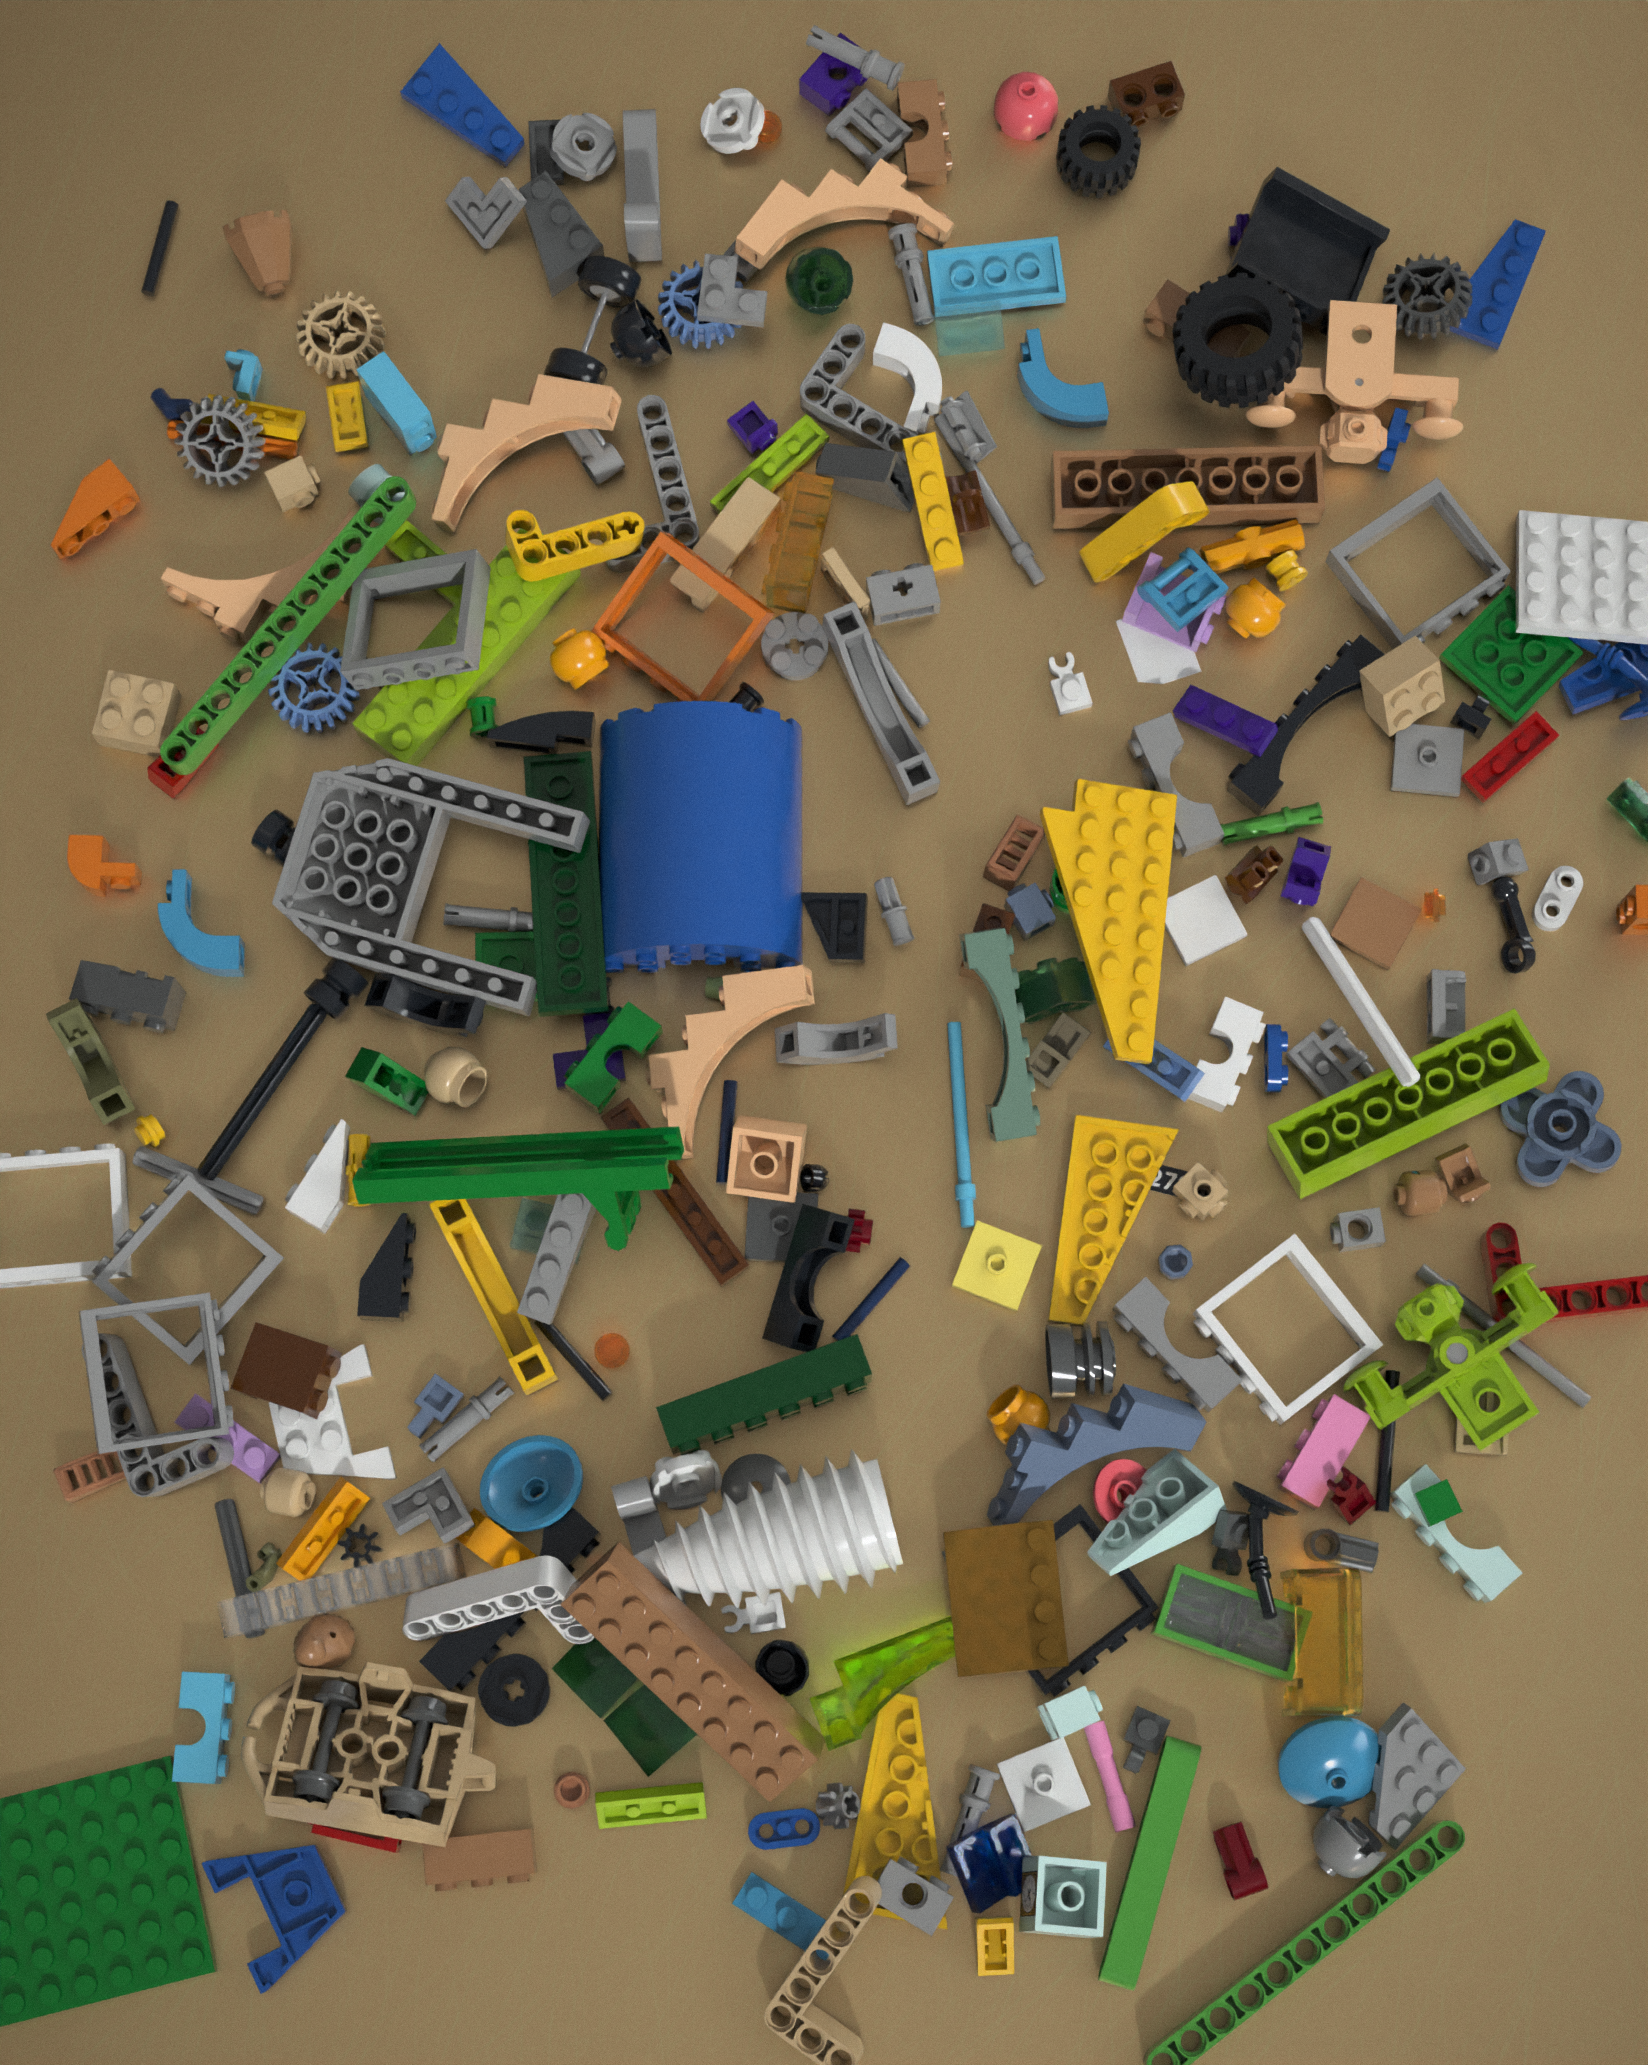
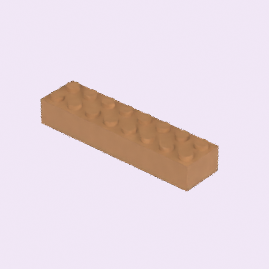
M1322 445L1053 451L1050 467L1053 529L1109 528L1157 490L1170 484L1190 481L1195 483L1210 511L1206 517L1190 526L1281 524L1297 519L1298 523H1320L1325 511Z
M619 1541L570 1586L560 1605L768 1802H771L818 1761L826 1738Z

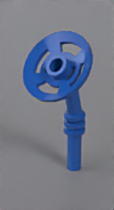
M1568 637L1575 644L1596 655L1598 661L1601 662L1603 660V664L1606 666L1610 664V668H1617L1642 692L1639 694L1640 701L1624 710L1619 715L1620 720L1648 716V678L1623 656L1624 652L1622 650L1617 652V648L1615 646L1611 648V644L1608 642L1603 644L1598 640Z

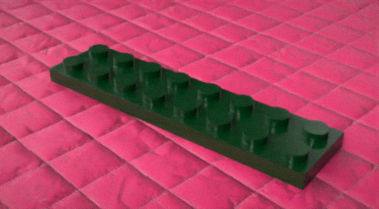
M591 751L525 756L523 758L527 797L584 812L590 820L580 853L528 839L539 1017L609 1011Z

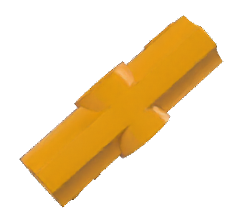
M1297 519L1264 529L1260 526L1249 527L1237 532L1233 538L1202 546L1200 548L1201 559L1216 574L1240 567L1246 570L1258 568L1270 562L1272 558L1278 557L1287 551L1304 549V533Z

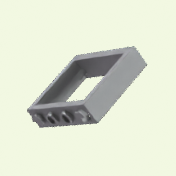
M1438 477L1331 549L1325 561L1392 649L1413 636H1416L1424 644L1426 641L1424 637L1434 631L1436 634L1443 632L1453 623L1451 619L1460 612L1465 616L1480 604L1478 602L1479 599L1487 594L1489 597H1493L1506 587L1504 582L1510 573L1509 568ZM1432 505L1488 578L1404 636L1347 562Z
M473 549L367 568L362 571L352 585L340 670L355 690H368L372 687L390 684L398 685L402 682L420 679L428 680L438 676L479 670L491 568L478 550ZM463 584L456 644L366 659L374 599Z
M186 1174L182 1179L176 1176L163 1190L167 1194L159 1205L152 1202L140 1215L139 1218L143 1223L138 1229L133 1232L129 1228L116 1242L115 1245L120 1249L110 1259L105 1255L92 1270L96 1275L92 1282L118 1305L133 1303L108 1280L189 1190L264 1255L219 1305L220 1320L214 1321L215 1333L217 1335L284 1257L189 1175ZM132 1315L189 1365L204 1349L201 1327L183 1345L149 1315Z
M210 1292L79 1311L97 1454L229 1434L228 1427L234 1426L232 1406H225L224 1392L229 1391V1379L227 1370H220L219 1356L225 1355L222 1334L216 1335L214 1321L220 1320L217 1299L211 1300ZM198 1306L214 1426L112 1441L96 1321Z

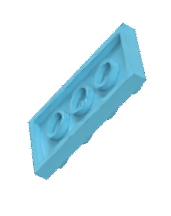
M1058 236L927 251L935 317L1066 303Z

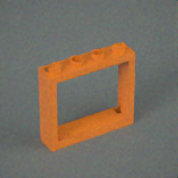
M660 531L591 631L600 637L606 650L612 653L617 650L625 657L623 662L629 668L638 673L643 670L652 678L649 682L654 687L664 693L669 690L678 698L675 702L713 701L775 613L673 535ZM667 554L754 619L700 695L614 630Z

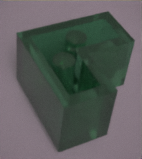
M1078 957L1068 958L1061 962H1057L1056 958H1049L1036 964L1037 969L1033 971L1023 970L1018 972L1019 989H1015L1016 1002L1022 1003L1025 1022L1021 1024H1034L1058 1012L1082 1011L1097 1004L1085 961H1079Z

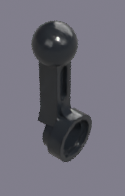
M1500 877L1492 884L1491 894L1499 903L1510 936V940L1504 943L1501 950L1502 963L1510 973L1526 972L1536 959L1535 949L1529 943L1534 941L1529 934L1517 897L1519 893L1517 883L1510 877ZM1519 948L1523 952V962L1520 961L1518 956Z

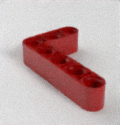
M1503 1222L1493 1224L1480 1238L1490 1312L1492 1318L1497 1322L1507 1317L1502 1311L1503 1301H1512L1505 1291L1492 1295V1287L1498 1279L1496 1270L1498 1267H1505L1509 1270L1514 1266L1522 1264L1516 1231L1511 1225ZM1493 1232H1498L1505 1237V1248H1497L1492 1244L1491 1234ZM1648 1275L1538 1288L1540 1292H1546L1559 1314L1545 1323L1647 1311L1648 1300L1642 1296L1641 1287L1643 1284L1648 1285ZM1607 1289H1614L1620 1294L1621 1302L1619 1305H1613L1607 1300ZM1573 1293H1579L1585 1297L1586 1307L1584 1310L1578 1309L1572 1304L1571 1296Z

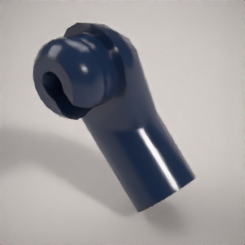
M163 388L154 390L150 396L153 403L168 420L183 421L181 419L182 413L185 411L190 412L189 406L194 403L190 399H171Z

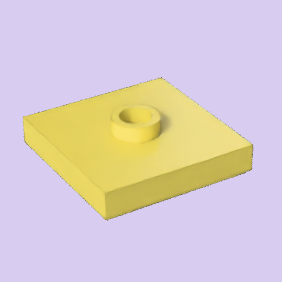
M977 1220L952 1287L1017 1312L1042 1245Z

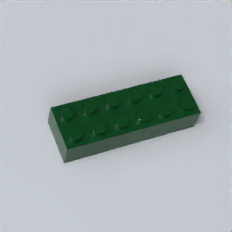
M858 1334L666 1403L656 1407L672 1453L680 1452L681 1455L692 1454L695 1451L701 1450L700 1444L713 1440L714 1444L718 1445L734 1439L733 1432L747 1428L748 1433L760 1430L768 1426L767 1420L780 1416L781 1421L795 1417L801 1414V1407L812 1403L814 1408L828 1405L834 1402V1395L846 1391L847 1396L861 1393L867 1390V1383H870L872 1380V1372Z

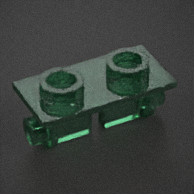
M1629 777L1608 796L1607 800L1648 842V793L1637 780L1633 782Z

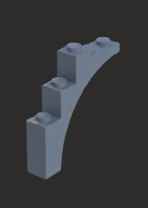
M1123 1384L1118 1394L1112 1399L1108 1413L1071 1403L1066 1415L1060 1419L1057 1432L1020 1423L1016 1432L1009 1438L1005 1451L1012 1466L1006 1471L1003 1484L997 1496L991 1500L987 1516L993 1526L1018 1523L1030 1506L1057 1481L1079 1467L1106 1455L1145 1447L1176 1448L1191 1452L1206 1424V1420L1192 1403Z

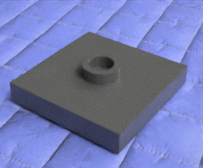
M797 1192L795 1203L748 1196L745 1259L749 1261L785 1263L802 1204L818 1208V1194Z

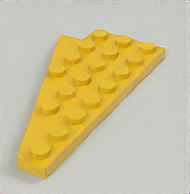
M1077 779L1074 782L1072 811L1042 807L1039 814L1114 1059L1150 1064L1153 1057L1177 795Z

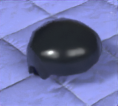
M773 1640L760 1650L755 1661L756 1672L774 1690L785 1697L801 1690L809 1677V1659L805 1651L792 1641Z

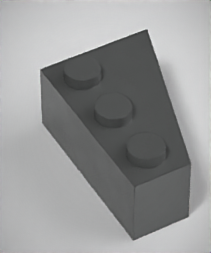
M545 171L519 188V192L527 200L523 210L551 297H554L578 281L586 260L591 256H604V249L599 239Z

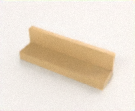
M746 478L692 551L730 579L781 512V498L753 479ZM682 564L670 578L671 584L689 595L692 606L702 613L705 612L719 593Z

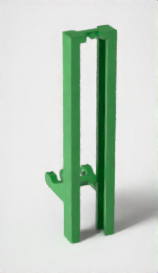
M679 1126L371 1143L365 1155L366 1159L362 1161L363 1168H358L352 1182L358 1204L582 1193L609 1224L604 1233L608 1247L619 1251L627 1246L629 1236L627 1235L631 1234L636 1222V1215H638L642 1207L639 1191L670 1189L673 1175L668 1172V1160H681L684 1146Z

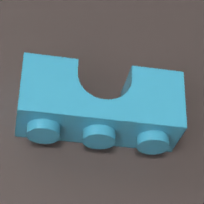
M182 1671L179 1708L198 1711L205 1720L206 1729L203 1737L197 1743L192 1745H175L172 1782L221 1784L222 1777H227L229 1756L224 1755L225 1740H230L232 1733V1719L227 1718L228 1704H233L235 1698V1682H230L231 1675Z

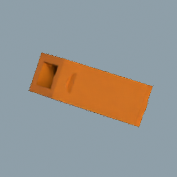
M110 458L82 479L51 543V547L60 560L66 555L71 556L77 553L86 540L93 535L97 536L103 533L111 521L119 515L128 514L133 510L136 502L140 500L134 487Z

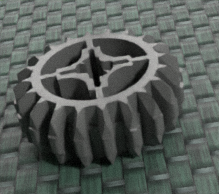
M1434 252L1430 259H1425L1420 253L1418 261L1415 262L1407 257L1405 261L1406 267L1396 264L1395 274H1388L1387 285H1384L1383 288L1384 299L1382 302L1383 304L1397 305V331L1404 328L1407 337L1416 332L1420 341L1424 334H1430L1435 340L1437 332L1441 331L1448 336L1450 326L1459 328L1461 319H1467L1469 314L1468 308L1472 305L1471 294L1473 290L1472 284L1469 282V275L1466 271H1461L1459 262L1450 265L1448 256H1445L1441 261L1437 260V255ZM1450 288L1454 296L1447 303L1444 296L1445 291ZM1408 290L1411 296L1410 301L1405 305L1401 298L1404 292Z

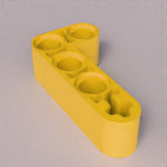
M1193 481L1167 485L1154 492L1079 551V555L1094 582H1101L1116 574L1175 528L1190 526L1206 517L1210 511Z
M516 510L507 518L505 542L519 576L526 581L533 582L632 554L641 547L645 526L640 515L628 511L542 535L537 520L532 513L526 510ZM517 528H522L528 532L525 534L516 533L514 530ZM598 539L601 540L603 544L595 545L592 544L590 540ZM560 548H566L570 550L571 553L562 554L557 550ZM533 557L540 562L529 563L525 559Z

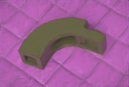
M78 998L46 1013L50 1025L72 1060L84 1085L88 1099L102 1123L105 1125L135 1110L128 1089L106 1044Z

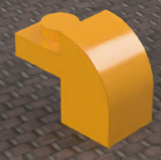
M475 1507L470 1512L475 1526L456 1537L458 1541L494 1569L538 1557Z

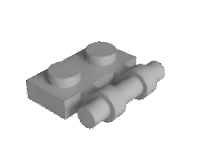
M1331 1018L1320 1026L1328 1035L1325 1040L1322 1041L1313 1031L1286 1054L1324 1099L1359 1083L1351 1074L1355 1069L1365 1079L1376 1070L1367 1060L1369 1056L1364 1050L1359 1051L1348 1039L1347 1035L1349 1033L1343 1026L1338 1027ZM1337 1046L1349 1060L1342 1064L1330 1050L1331 1048Z

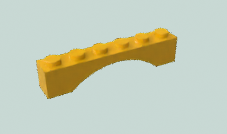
M467 1199L437 1200L430 1203L429 1206L466 1275L525 1394L529 1395L558 1380L527 1317L517 1313L520 1303Z

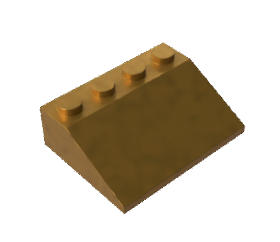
M1053 1520L943 1532L957 1677L1069 1666Z

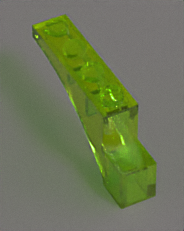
M951 1616L834 1660L842 1686L809 1698L828 1751L862 1739L861 1733L897 1693L935 1666L955 1656Z

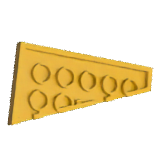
M882 1690L843 1895L851 1883L858 1877L869 1876L877 1881L889 1859L897 1862L900 1856L918 1866L916 1874L923 1879L929 1881L931 1875L941 1880L918 1697ZM917 1883L907 1884L902 1891L903 1900L911 1905L919 1903L923 1897L921 1886ZM855 1893V1897L859 1902L864 1904L870 1903L869 1898L865 1894ZM879 1904L873 1912V1915L906 1921ZM946 1914L942 1917L937 1928L948 1930Z

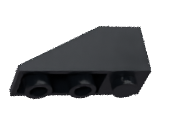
M401 1213L360 1280L357 1316L361 1320L404 1322V1313H410L411 1292H406L407 1278L412 1279L414 1260L412 1257H408L409 1244H415L416 1223H411V1218L407 1213Z

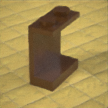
M256 1322L230 1389L254 1399L259 1398L318 1419L319 1413L326 1407L328 1401L327 1392L332 1379L337 1376L340 1370L342 1353L328 1345Z

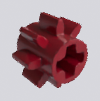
M849 1208L848 1216L846 1217L853 1218L855 1221L846 1251L860 1253L861 1245L870 1246L873 1220L864 1219L865 1210Z

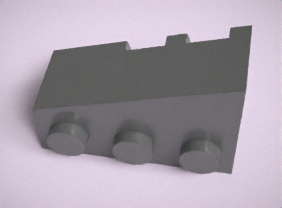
M81 960L69 1000L72 1001L78 998L88 1016L97 1017L98 1012L111 1015L110 1020L130 1025L132 1020L144 1023L143 1028L149 1031L163 1033L164 1029L175 1031L186 991L175 977L165 975L162 981L148 977L149 973L136 970V974L122 971L117 966Z

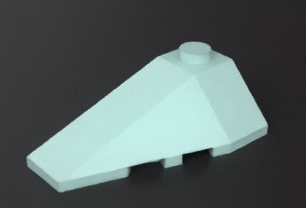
M1173 1449L1145 1472L1141 1478L1142 1485L1134 1495L1129 1494L1123 1502L1125 1506L1117 1519L1111 1520L1088 1550V1556L1110 1576L1201 1534L1217 1521L1219 1510H1227L1219 1486L1176 1449Z

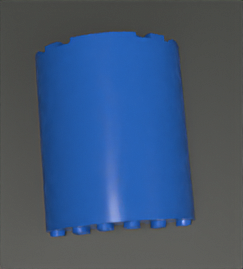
M680 701L654 704V709L649 712H644L639 708L628 709L618 713V720L613 722L612 719H606L601 724L599 868L604 955L607 973H621L624 971V968H638V972L655 973L658 972V968H666V960H670V963L674 965L691 964V960H705V963L709 965H723L726 963V960H733L734 968H741V971L746 973L761 971V968L776 969L803 965V901L801 899L802 728L797 721L792 718L783 721L780 719V712L763 707L755 709L754 712H749L743 709L740 703Z

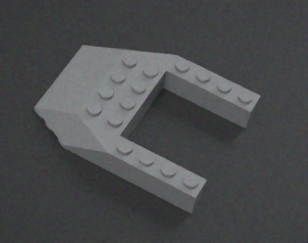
M389 758L376 760V763L360 766L351 765L342 767L340 770H325L313 773L272 904L327 956L381 974H395L414 984L448 994L476 996L485 1000L487 1005L530 1017L537 994V982L533 977L414 944L412 939L450 818L580 853L590 823L585 813Z

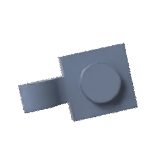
M435 1373L415 1399L414 1403L421 1410L407 1428L412 1434L421 1439L434 1418L444 1424L463 1399L464 1394Z

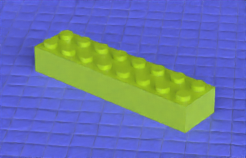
M520 528L517 533L525 534L528 531ZM506 545L489 564L491 571L479 670L438 676L428 680L420 679L402 682L398 685H385L352 723L357 735L386 758L418 766L467 709L466 702L480 694L581 576L580 569L539 581H526L517 573ZM560 548V549L557 550L558 552H560V553H562V554H568V553H567L565 550H563L562 548ZM533 557L525 559L529 563L540 562ZM461 598L416 650L456 644Z
M1514 1008L1411 1057L1410 1060L1419 1072L1420 1079L1410 1087L1402 1086L1390 1067L1268 1125L1267 1143L1299 1199L1546 1082L1550 1064L1516 1009Z

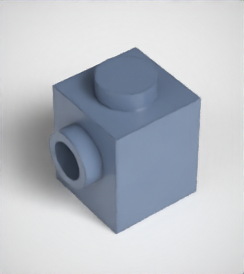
M1023 883L1007 893L1009 897L1005 899L1004 908L1006 911L1016 914L1014 925L1024 942L1054 926L1056 916L1051 909L1054 907V904L1045 889L1040 891L1036 883L1028 887Z

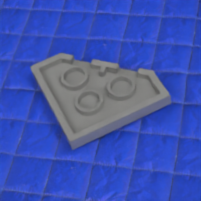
M1402 1703L1379 1729L1378 1744L1382 1746L1380 1763H1375L1372 1789L1376 1793L1375 1810H1371L1369 1816V1825L1395 1850L1466 1769L1415 1711L1405 1703Z

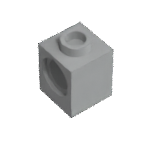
M1380 1207L1338 1213L1333 1218L1334 1223H1330L1331 1240L1333 1244H1338L1339 1253L1381 1247L1386 1242ZM1352 1222L1359 1223L1364 1228V1237L1360 1239L1352 1237L1348 1232V1224Z

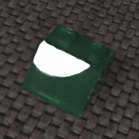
M595 1637L588 1643L575 1644L552 1668L568 1687L601 1719L640 1681Z
M645 1684L603 1720L648 1777L699 1736Z

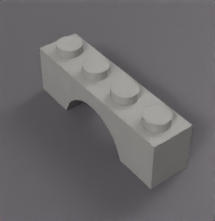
M1171 712L1134 726L1128 744L1135 759L1140 758L1144 769L1141 770L1145 785L1148 789L1153 788L1156 792L1177 795L1173 848L1175 850L1180 849L1184 858L1220 844L1224 837V832L1212 805L1188 800L1176 790L1172 783L1170 764L1181 753L1184 741Z
M1145 1277L1114 1305L1112 1310L1116 1315L1113 1318L1125 1332L1132 1330L1140 1339L1137 1343L1138 1346L1148 1357L1153 1358L1156 1356L1162 1362L1164 1367L1161 1370L1174 1384L1180 1382L1189 1391L1186 1397L1198 1410L1204 1408L1207 1412H1210L1243 1380L1219 1354L1209 1358L1196 1359L1181 1354L1171 1345L1164 1329V1317L1170 1302Z

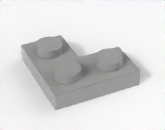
M462 177L445 202L483 249H489L495 245L526 204L527 200L508 177L499 178L487 195L481 191L471 177Z
M705 253L697 319L698 321L764 328L767 291L735 288L738 257Z
M444 1467L382 1503L395 1530L400 1536L424 1521L431 1519L439 1537L446 1544L475 1526Z

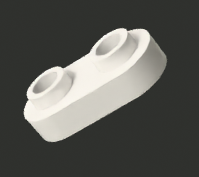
M1560 866L1550 874L1532 910V919L1538 928L1544 931H1555L1566 922L1583 888V878L1578 870L1571 866ZM1566 877L1570 879L1571 887L1563 886L1561 878ZM1546 908H1555L1557 916H1549Z

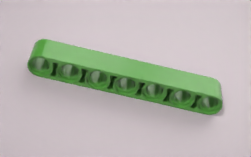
M1168 1735L1164 1739L1098 1975L1099 1981L1134 1991L1199 1762L1200 1745Z

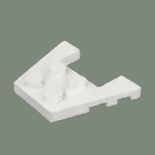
M364 1344L341 1356L340 1370L337 1376L332 1379L327 1392L328 1401L326 1407L319 1413L318 1419L269 1402L283 1468L304 1471L307 1474L336 1475L388 1480L397 1478L390 1447L387 1446L353 1455L337 1386L373 1376L367 1349Z

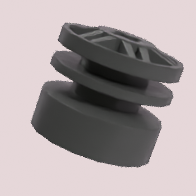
M1097 1321L1096 1338H1092L1089 1322H1083L1080 1339H1074L1069 1323L1046 1325V1366L1051 1399L1074 1398L1077 1390V1381H1084L1088 1397L1095 1395V1380H1099L1102 1396L1112 1395L1113 1381L1116 1375V1357L1114 1342L1110 1336L1107 1321Z

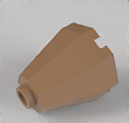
M280 210L281 217H275L273 211H263L235 219V227L233 229L230 228L229 224L223 226L225 238L257 290L265 291L266 295L283 292L285 290L284 286L290 283L293 226L287 210Z

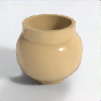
M447 1047L432 1054L424 1067L427 1091L443 1104L468 1107L479 1099L487 1084V1070L480 1066L478 1059L471 1052L461 1047Z

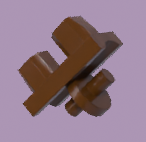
M976 470L959 476L945 477L958 536L990 529L991 525Z
M1256 845L1248 851L1225 877L1230 891L1242 896L1244 903L1248 904L1278 872L1277 867L1281 865L1283 858L1271 845L1263 851Z

